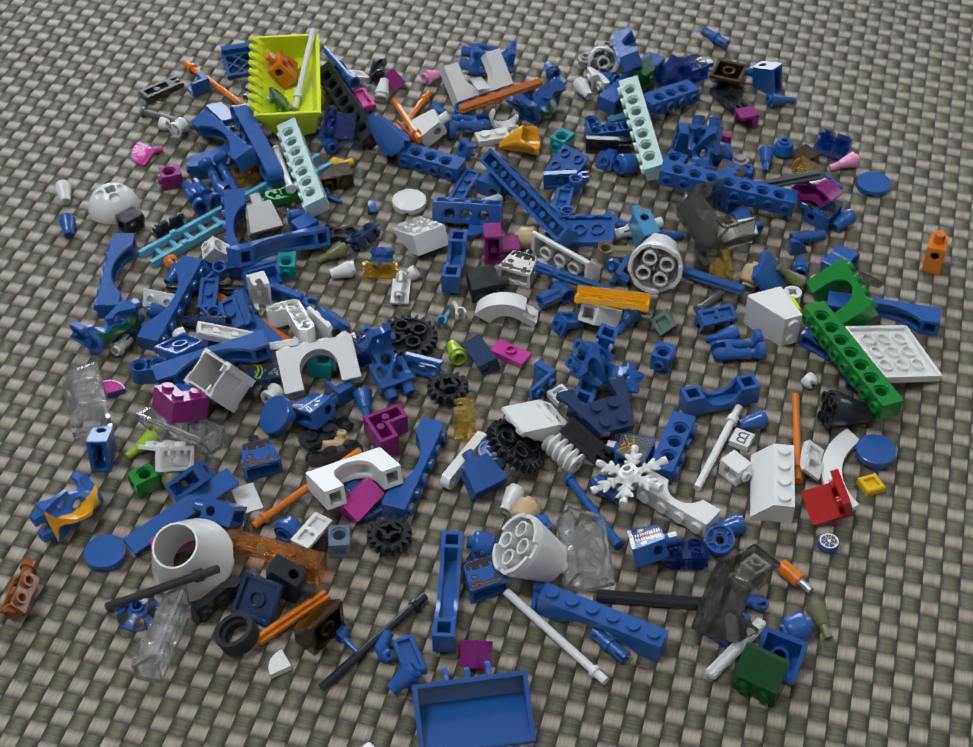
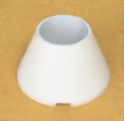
M201 518L183 520L164 526L156 534L152 543V574L155 583L158 585L191 574L195 569H205L218 565L220 573L207 577L205 581L199 583L192 582L163 592L168 597L180 602L201 599L219 584L225 582L232 572L235 560L233 558L234 546L229 534L217 523ZM196 540L192 556L185 563L174 567V557L178 549L185 543Z

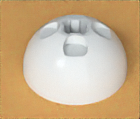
M111 182L101 185L92 193L88 203V212L90 217L99 223L117 224L116 214L131 206L139 211L140 203L137 195L131 188L121 183Z

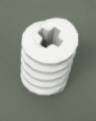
M561 433L557 435L551 434L546 437L541 445V449L546 451V454L553 461L557 462L558 466L562 467L565 472L574 474L581 467L585 455H579V449L573 450L574 445H568L569 440L567 438L563 439Z

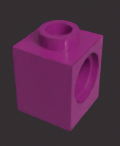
M179 164L159 168L160 175H157L158 183L163 186L164 191L182 188L183 177Z

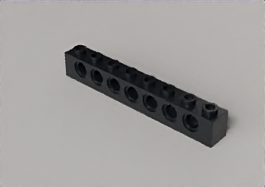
M328 60L320 68V84L329 95L328 97L334 103L335 108L341 112L340 115L346 121L347 126L353 129L351 131L353 135L359 138L357 140L363 148L366 146L372 150L377 144L366 125L368 121L366 118L370 114L353 89L346 83V79L340 70Z

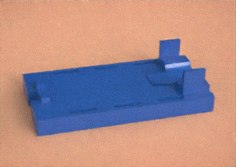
M616 214L561 215L579 233L569 247H598L601 241H609L614 245L615 229L617 226ZM545 232V233H544L545 236H547V237H549L550 239L554 240V239L548 234V232Z

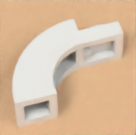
M498 292L489 294L477 302L475 316L489 323L498 317L510 316L534 327L537 323L539 310L526 304L527 298L522 295Z

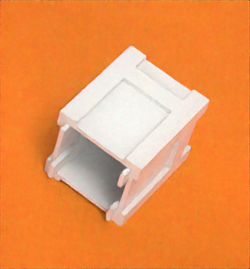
M207 348L202 352L193 370L183 380L191 386L201 389L209 398L233 413L237 410L238 404L248 389L255 383V380Z

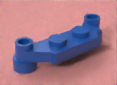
M579 174L570 175L569 183L562 187H557L552 207L560 215H574V208L571 207L573 195L580 193L583 179Z
M217 260L212 264L213 271L206 277H201L197 310L205 316H222L217 303L220 281H224L227 278V266L224 261Z

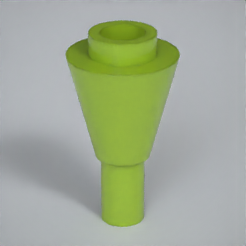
M147 429L135 446L124 454L130 460L139 452L146 451L138 449V445L145 444V441H159L160 438L154 430L150 432Z

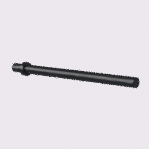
M421 593L416 599H411L407 607L319 683L321 690L325 691L373 649L384 630L392 632L414 611H419L421 605L428 600V596L425 593Z

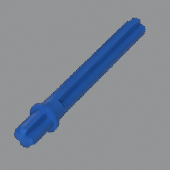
M536 262L534 267L535 272L575 286L586 285L616 289L554 267L553 264L550 266Z

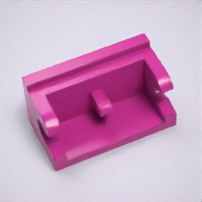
M368 477L362 480L346 497L347 504L338 506L335 509L349 522L354 521L357 523L385 493Z

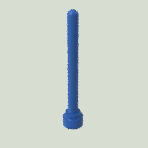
M323 47V52L346 77V83L349 87L357 88L360 85L358 76L351 74L328 47Z

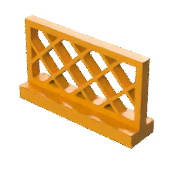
M578 285L574 302L576 304L586 303L610 306L624 310L635 309L640 310V312L649 313L651 293Z

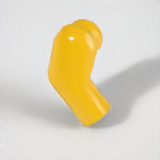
M332 157L329 160L332 165L348 162L350 167L354 166L352 158L342 160Z

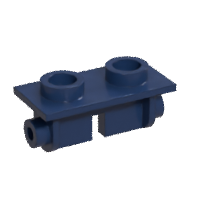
M368 222L362 226L361 230L351 233V237L346 239L345 242L352 243L351 248L353 251H360L368 245L367 242L371 243L380 236L381 232L377 227L381 224Z

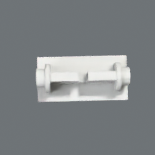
M402 270L396 274V278H393L390 304L409 305L411 279H407L406 273Z
M144 288L143 306L147 307L153 301L167 307L175 294Z

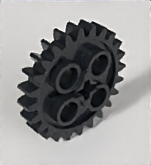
M402 314L399 319L394 316V321L387 320L391 327V333H395V341L391 344L393 351L398 356L403 355L405 358L406 352L428 356V352L433 353V348L437 347V330H435V325H431L430 320L425 322V317L418 319V315L412 318L411 314L408 317H404Z
M501 418L499 420L495 419L485 432L487 434L485 439L489 441L487 445L493 447L491 452H496V458H502V463H508L509 468L513 466L516 472L521 470L523 474L526 471L529 474L532 471L535 473L545 460L541 446L537 445L539 441H534L527 436H520L515 431L516 427L506 419L504 421Z

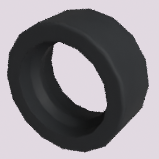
M235 612L226 616L218 624L214 638L216 644L228 656L236 657L244 655L256 645L260 630L247 613ZM247 626L245 633L238 640L227 643L230 634L235 629Z

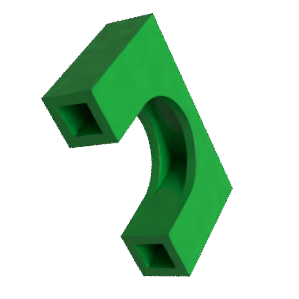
M842 257L806 282L819 301H824L828 298L829 290L838 292L842 289H852V296L848 303L834 312V314L844 326H863L879 315L876 310L878 305L872 297L869 298L871 293L865 285H861L864 281L858 273H854L857 269L851 261L847 262Z

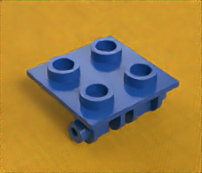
M563 144L544 170H577V173L589 168L587 161L590 157Z

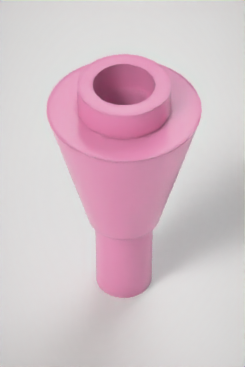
M423 70L421 79L426 85H430L441 78L440 72L436 70Z
M852 151L838 162L828 165L830 171L839 168H856L859 165L858 163H860V158L858 154Z

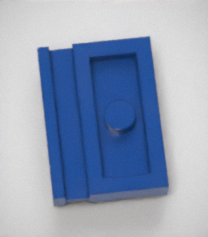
M240 291V294L232 295L219 301L218 304L222 316H231L232 324L230 325L232 328L244 329L247 325L254 324V320L246 296Z

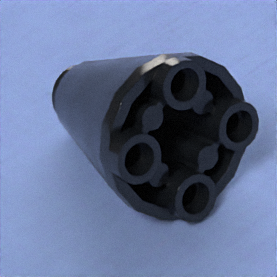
M837 390L822 392L821 410L818 411L817 420L822 422L824 428L834 429L874 422L876 415L871 412L867 403Z

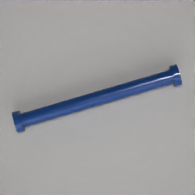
M573 473L566 475L563 479L565 484L572 488L611 540L612 547L615 550L621 549L625 541L617 536L577 483L575 475Z

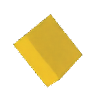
M876 473L857 478L856 483L866 497L885 492L886 487Z

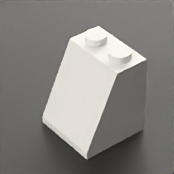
M781 286L747 296L744 316L745 325L753 330L761 329L764 337L780 347L798 341L802 314Z

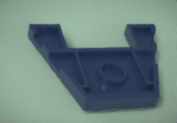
M623 376L610 379L606 384L613 397L582 404L574 390L569 389L557 392L555 398L557 401L567 405L569 412L578 415L582 419L581 423L598 438L633 430L635 422Z

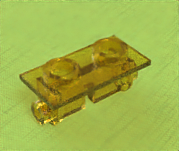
M366 260L362 262V278H396V274L399 272V264L393 261L382 262L381 265H378V262Z

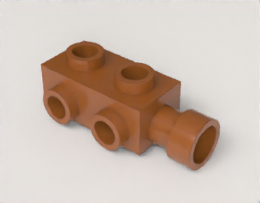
M24 558L20 565V573L13 578L11 585L8 586L7 595L4 602L0 605V613L8 619L14 621L20 616H25L31 608L29 603L38 591L36 586L40 579L35 576L39 568V563L35 559Z

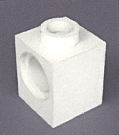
M212 236L201 246L202 257L211 264L217 260L226 262L228 261L226 247L230 246Z
M733 450L720 459L718 473L737 487L742 482L748 481L751 477L752 463L736 450Z

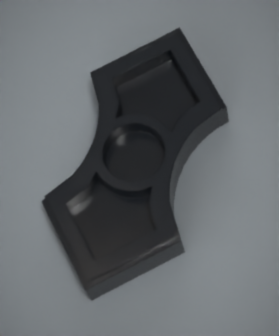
M329 224L324 226L329 227L331 243L340 241L352 245L351 242H345V240L351 237V233L359 231L352 224L345 227H334Z

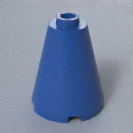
M373 112L366 118L368 120L366 125L385 159H388V155L392 157L405 146V140L409 142L411 139L407 133L380 113L375 114Z

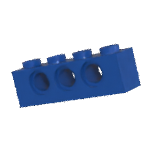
M686 79L644 93L643 96L650 118L696 103L700 89Z
M408 141L404 143L405 146L397 153L398 166L457 183L466 168V158Z
M435 196L432 201V221H437L441 224H447L448 222L455 225H482L500 222L502 225L504 201ZM447 209H452L455 214H449ZM464 210L471 211L472 215H466ZM486 211L488 212L489 216L485 217L481 214V212Z
M674 410L653 455L655 461L666 456L668 464L660 465V470L653 471L668 479V485H672L674 478H678L681 469L679 465L684 464L686 458L685 451H689L692 443L691 436L695 437L698 425H695L696 416Z

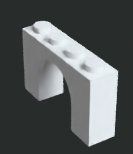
M500 49L486 52L481 57L488 76L487 84L490 88L477 90L476 87L470 85L465 80L458 62L442 67L439 72L453 106L459 101H471L507 89L514 84Z
M341 333L334 338H320L317 342H303L296 347L291 348L287 346L279 351H275L284 392L289 400L306 396L302 369L309 359L319 355L331 357L337 362L343 384L348 381L353 384L363 382L351 334Z
M381 447L306 472L309 491L327 510L347 504L343 483L349 480L370 477L384 490L403 483L401 465Z

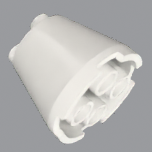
M653 233L632 252L628 262V272L639 289L648 293L659 294V292L673 289L679 283L683 272V263L676 241L669 236Z
M519 513L509 519L502 527L504 532L498 544H494L492 552L493 565L502 574L509 577L550 583L560 573L563 574L567 570L566 546L535 516Z

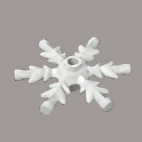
M632 445L630 454H625V458L628 461H624L625 465L621 468L619 463L615 466L612 460L609 464L600 459L596 461V467L603 468L600 472L608 473V475L617 474V477H608V480L598 481L600 485L592 486L590 490L593 495L601 490L606 493L611 487L614 489L616 484H622L618 488L620 492L616 495V498H620L619 506L626 507L628 497H634L631 490H635L634 488L638 485L640 488L643 485L647 491L650 487L658 492L663 491L664 485L655 483L659 479L641 475L643 473H651L652 470H660L661 467L659 466L668 464L666 456L661 457L657 461H655V458H652L647 464L644 462L642 467H636L641 462L639 459L642 454L638 453V445Z

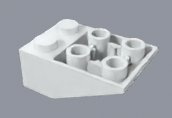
M422 216L414 218L409 223H399L398 227L392 229L407 249L417 256L448 245L445 225Z
M534 400L501 408L502 412L506 415L505 419L516 427L515 431L520 436L530 437L534 441L539 440L543 442L549 435L559 434V431L567 423L551 403L542 400Z

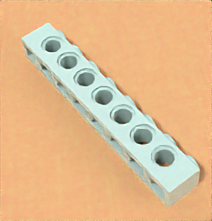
M636 75L620 80V87L617 89L619 96L623 97L620 100L622 107L626 108L624 109L625 117L630 119L627 120L629 130H633L630 131L632 141L636 140L633 145L635 152H639V154H636L638 163L643 164L640 166L642 176L646 175L647 181L659 178L663 159L639 79Z
M295 117L277 125L279 131L277 136L281 142L280 145L284 151V156L289 161L287 164L294 181H296L294 184L303 202L302 206L305 212H309L312 217H315L331 209L304 135Z

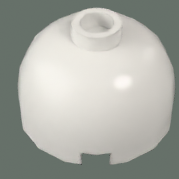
M598 46L591 50L588 55V67H592L599 72H616L619 64L616 53L608 46Z

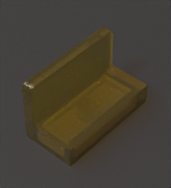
M722 247L720 258L706 259L710 263L709 274L732 281L734 268L729 247Z

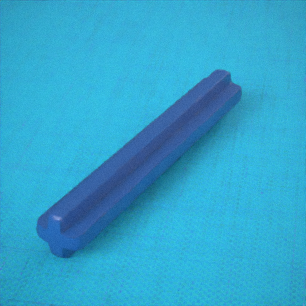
M689 267L683 269L682 276L684 278L739 295H743L746 292L744 284Z

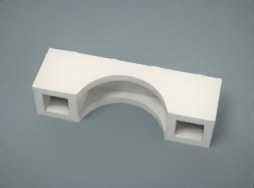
M653 470L646 476L659 479L655 483L663 484V491L658 492L651 487L647 491L643 485L641 488L639 485L637 486L636 498L642 503L651 506L659 513L668 516L676 523L685 526L705 538L707 531L715 523H719L720 509L704 500L696 503H684L676 500L668 491L669 480Z

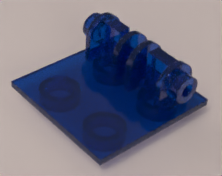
M672 54L655 75V81L665 87L685 80L693 69Z
M329 106L327 111H324L320 138L353 141L357 114L338 113L335 106Z
M821 129L819 132L820 137L812 148L820 152V156L839 161L845 157L853 145V139L841 133H838L836 137L835 131L832 134L830 130Z
M691 538L689 540L678 539L679 544L667 546L669 556L665 559V568L680 570L681 561L682 570H685V560H688V570H691V566L693 570L708 568V560L710 558L704 540L698 538Z

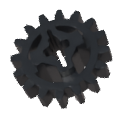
M442 370V374L435 373V378L430 377L429 382H427V395L430 396L431 401L436 400V404L443 402L444 406L447 403L454 406V402L461 403V398L466 399V394H469L468 380H465L464 375L459 376L458 371L453 374L452 370H449L448 373Z
M385 515L383 520L378 517L377 523L371 522V528H367V543H369L370 549L375 548L376 554L380 551L383 552V556H386L387 553H391L394 556L396 551L402 554V548L408 549L409 543H412V528L409 527V522L404 523L403 517L398 520L396 515H393L392 518H388Z

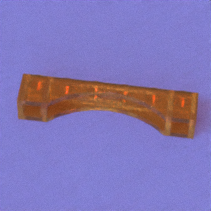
M220 525L229 534L233 542V556H250L272 562L274 557L279 554L307 571V582L320 585L327 571L326 553Z

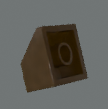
M718 58L709 75V79L713 83H723L726 86L743 89L747 81L749 65Z
M340 599L327 600L313 608L304 620L296 624L294 628L295 642L315 656L335 637L336 630L341 625L345 626L342 601Z

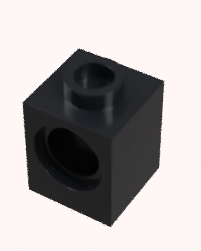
M133 206L115 215L118 229L123 233H136L145 228L144 214Z

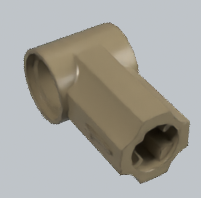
M601 241L598 244L596 261L600 264H606L607 260L611 258L623 261L627 253L632 254V246H616L609 241Z

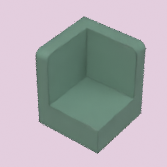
M668 308L650 320L660 336L678 324Z

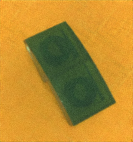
M270 87L268 99L271 105L274 104L276 109L281 108L282 112H294L288 99L278 90Z

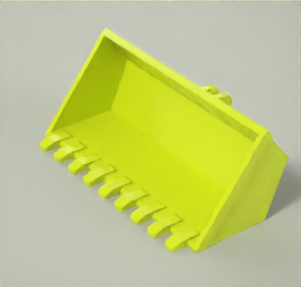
M317 33L303 87V99L300 101L298 110L292 109L293 94L297 89L298 81L288 89H285L269 73V62L264 59V56L269 51L273 54L278 51L287 54L298 62L299 80L309 34L249 36V40L252 42L249 44V48L252 51L249 52L251 59L248 61V64L252 68H249L248 72L252 76L248 77V81L251 83L248 85V90L252 93L247 94V97L252 102L249 101L247 106L254 112V117L276 135L279 132L277 125L294 117L303 135L316 132L318 119L321 115V105L325 102L324 90L320 88L319 34Z

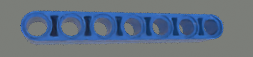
M247 103L230 106L231 117L241 137L248 145H252L256 151L255 156L258 161L255 163L264 181L268 183L283 180L282 166Z

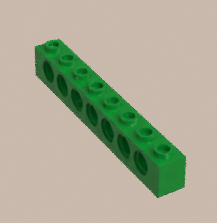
M820 301L804 305L802 314L803 324L808 327L812 336L818 340L831 360L839 367L841 373L849 380L851 386L860 394L861 399L867 403L871 412L879 420L899 415L904 402L903 398L826 302Z

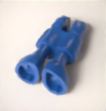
M197 177L192 178V184L188 180L182 182L185 196L192 204V209L196 214L204 215L208 213V207L210 210L221 206V194L212 192Z

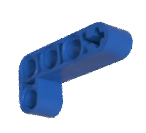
M589 115L585 117V137H631L630 131L633 130H629L627 121L601 124L597 116Z

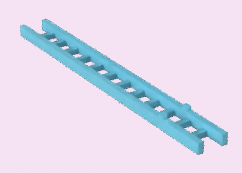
M319 153L311 156L314 165L321 161ZM330 161L316 169L319 177L332 165ZM287 169L291 178V170ZM284 179L268 183L263 182L246 191V202L251 200L249 196L251 194H262L265 191L273 190V187L278 184L286 187ZM221 205L176 230H170L169 234L138 250L139 257L143 259L155 252L158 256L149 260L151 268L155 269L164 264L163 259L167 255L174 254L178 256L223 231L222 223H226V220L221 221L218 217L222 216V210H225V208H222ZM211 221L215 223V225L209 228L203 226ZM196 229L201 231L195 236L189 234ZM181 237H185V239H183L180 244H177L175 242ZM167 245H170V246L173 247V248L167 250L166 252H163V251L161 250V248H163V247H165V246H167Z

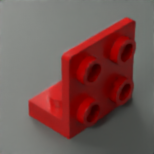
M838 469L830 471L832 479L828 480L829 483L801 492L813 527L854 515L850 498Z

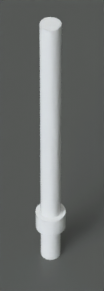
M314 28L310 29L297 89L293 94V110L299 109L300 101L303 99V87L317 31Z
M736 404L732 413L728 414L725 420L726 425L693 486L694 490L701 491L732 428L737 425L739 415L743 409L740 404Z

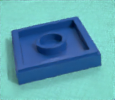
M183 332L156 345L154 351L158 355L173 359L207 347L208 344L207 340L199 339L196 336Z

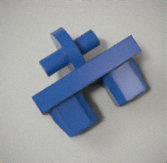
M626 254L622 263L617 258L607 260L606 268L608 272L615 273L609 283L610 285L614 286L618 282L625 287L631 278L628 272L630 254Z

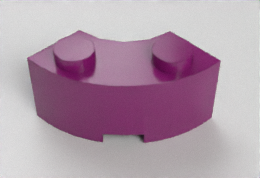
M827 178L799 183L791 187L793 190L798 191L797 197L800 201L811 200L820 208L843 194L840 187Z

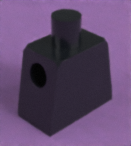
M466 267V281L472 304L477 303L489 294L500 292V287L509 286L508 275L498 276L495 267Z
M277 554L266 569V578L286 585L281 599L297 603L301 595L311 599L315 594L316 587L307 583V571L283 556Z

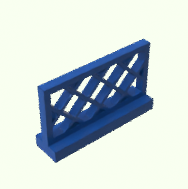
M252 42L220 46L222 61L224 62L228 79L252 76L246 70L250 65L247 60H244L250 58L249 52L252 50L249 48V44ZM239 62L244 64L242 67L237 66ZM232 69L238 70L236 73H230Z

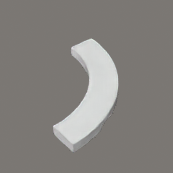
M848 429L838 434L828 445L822 460L824 466L821 472L822 485L829 483L828 480L832 479L830 471L835 469L839 470L843 480V462L849 453L856 448L859 440ZM847 490L852 509L855 511L858 509L859 504Z

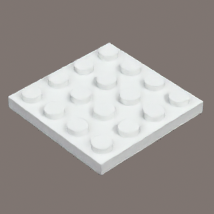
M907 325L845 326L890 383L934 382L941 380L943 375Z

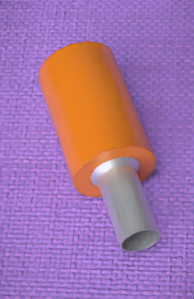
M787 559L778 564L776 572L795 588L802 587L809 594L813 592L814 588L805 581L806 576Z

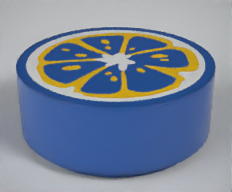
M826 532L819 536L817 545L822 552L831 554L838 550L840 540L835 534Z

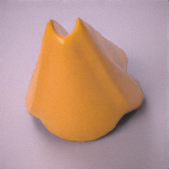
M521 125L500 141L499 148L539 156V150H541L539 130L536 126Z

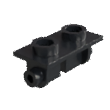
M380 58L377 62L372 60L368 76L375 83L379 84L380 78L384 77V68L387 65L385 58Z
M176 213L169 217V223L167 220L155 224L152 228L153 231L150 233L156 239H160L169 234L170 230H176L186 225L187 223L183 221L185 219L184 214Z

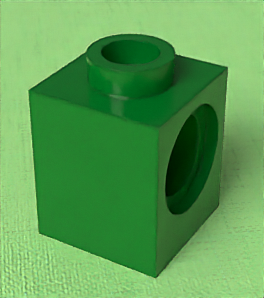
M150 463L127 472L130 487L139 499L161 489V474L156 472Z

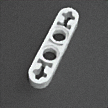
M481 431L475 433L442 474L440 486L449 490L454 488L461 479L460 469L466 463L462 454L468 449H472L478 457L480 443L483 441L488 442L485 439L487 434Z

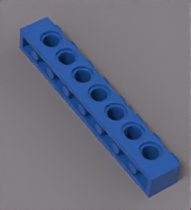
M489 148L480 162L557 243L569 247L579 233L501 153Z
M663 159L657 182L659 185L724 201L727 199L732 203L792 217L798 191L668 159Z

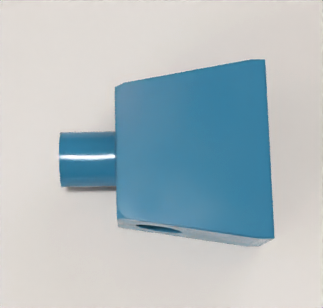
M639 204L630 208L632 217L628 222L635 248L653 233L660 234L661 232L649 209L642 211Z

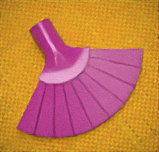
M138 142L132 149L131 157L137 164L145 166L154 154L164 152L162 146L152 148L142 142Z

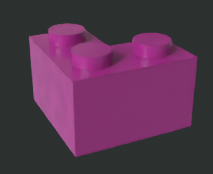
M500 222L482 224L485 265L500 264L512 251H520L518 235L503 236Z
M170 382L154 386L152 407L171 425L207 418L209 396L201 389L191 388L187 391H181Z
M398 403L363 416L364 433L373 447H381L389 455L398 453L399 435L408 432V415Z

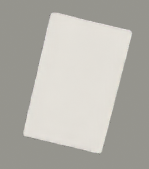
M253 483L242 485L232 490L236 503L247 506L246 513L263 508Z

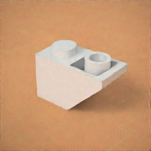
M582 303L577 320L601 326V323L616 328L620 323L623 311L610 306Z

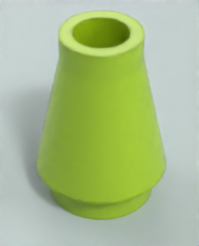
M455 340L448 341L446 347L450 362L455 365H462L467 359V352Z

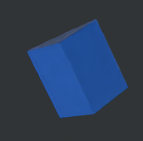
M765 626L759 647L790 661L786 683L794 686L804 664L809 642Z

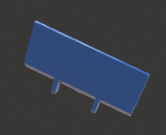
M485 661L484 676L470 677L469 667H464V678L449 680L447 667H442L443 681L411 685L419 747H509L536 743L527 670L492 674L490 661Z

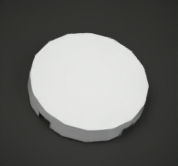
M414 189L401 190L394 194L392 198L393 208L396 212L404 215L405 213H409V215L418 214L425 209L426 196Z

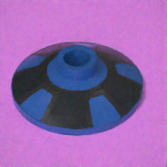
M150 596L118 607L116 618L118 624L123 629L131 632H140L149 629L158 621L161 609L157 600Z

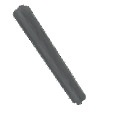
M823 169L758 182L784 187L821 180L825 178L826 174Z

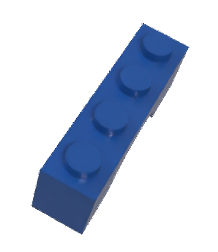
M450 229L446 264H443L441 274V288L444 293L460 294L468 250V230Z
M754 373L736 376L728 386L714 392L702 390L699 384L680 388L678 405L682 413L697 416L734 408L736 404L744 406L758 403L761 386Z

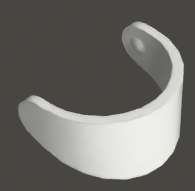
M495 109L489 112L491 124L495 129L516 124L519 117L518 114H515L509 120L496 121L493 119Z

